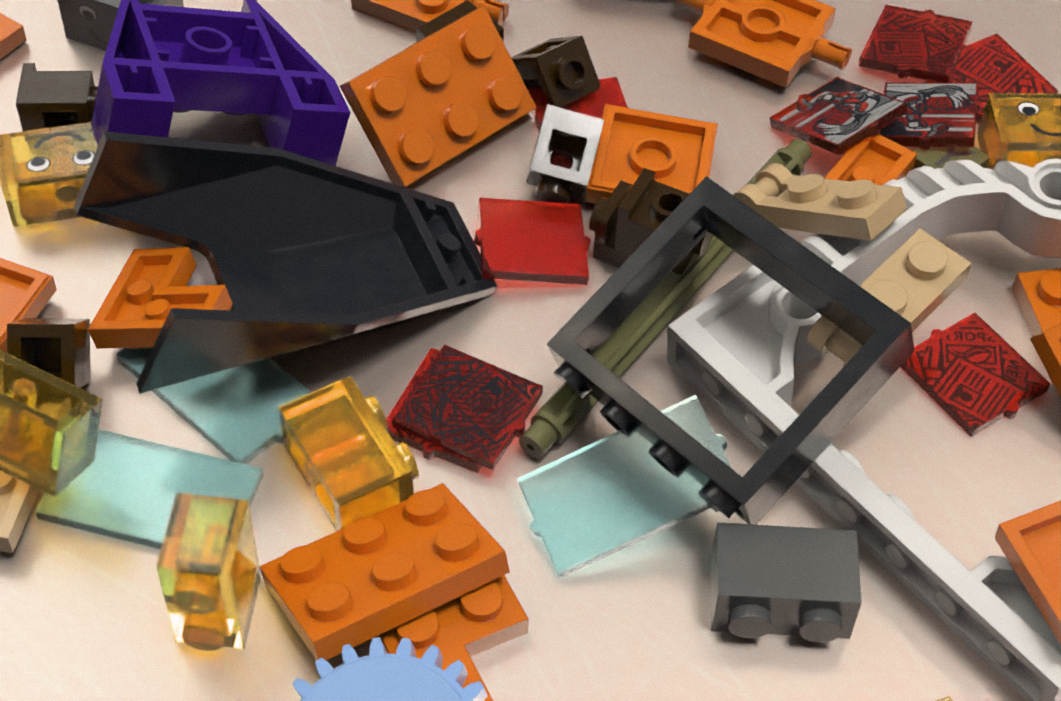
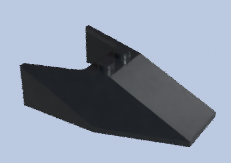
M104 131L74 205L75 213L79 217L183 247H189L200 252L209 262L217 285L226 286L233 303L230 310L171 308L136 383L140 394L492 295L497 288L495 280L453 202L279 148Z

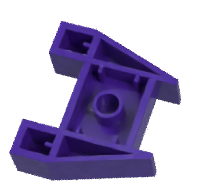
M121 0L102 63L91 126L98 146L104 131L168 138L173 112L186 113L191 110L223 112L231 116L256 114L270 147L286 150L336 166L351 112L335 79L256 0H244L241 12L141 4L139 0Z

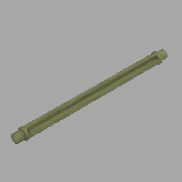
M793 139L785 148L778 149L747 184L755 185L756 176L771 163L781 164L792 175L800 176L804 171V164L812 157L810 146L801 139ZM713 236L703 256L694 254L682 275L670 272L592 356L616 376L620 377L678 313L685 301L695 294L733 250ZM563 383L531 418V426L519 438L520 446L531 457L541 458L552 445H559L593 408L597 400L589 393L583 399H579Z

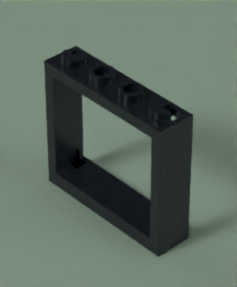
M707 176L546 344L559 366L553 372L554 375L569 387L573 395L583 399L589 393L604 405L600 413L619 433L626 438H630L636 432L652 445L648 452L665 471L677 479L684 472L702 486L698 494L716 513L720 511L727 518H730L735 513L747 524L756 525L914 352L912 327L908 320ZM708 232L863 345L743 477L592 356Z

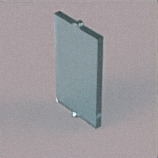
M124 348L117 353L118 362L139 379L152 348ZM270 357L152 390L155 395L239 469L245 467L276 442L280 444L285 443L288 440V433L321 408V400Z
M696 395L661 411L731 468L724 453V450L727 448L726 440L723 435H715ZM639 428L630 438L623 430L617 431L517 479L534 518L530 528L536 536L542 537L556 573L560 578L710 509V504L698 494V491L706 483L688 468L679 478L675 476L658 457L654 458L649 454L648 450L656 442Z
M80 425L62 461L52 465L54 476L35 513L40 520L225 566L242 525L246 526L251 523L249 509L262 482L264 473L263 468Z

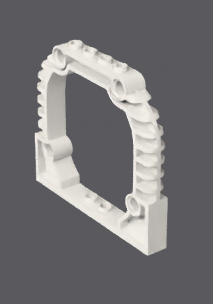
M1061 159L1044 160L1033 168L1006 160L997 162L994 169L983 168L971 160L949 161L945 163L943 168L937 169L922 166L908 171L906 177L899 180L892 179L883 184L886 186L902 187L907 210L872 241L816 234L800 242L804 247L859 286L919 228L937 240L949 234L998 231L1015 246L1032 255L1060 258ZM752 265L668 325L667 362L765 453L799 416L791 407L795 362L810 361L821 354L809 345L806 339L811 328L822 315L756 266ZM830 443L795 483L845 530H857V541L1026 701H1061V645L1006 557L990 555L972 571L968 570L914 520L912 512L900 498L893 494H885L866 476L863 467L852 454L845 450L839 451Z

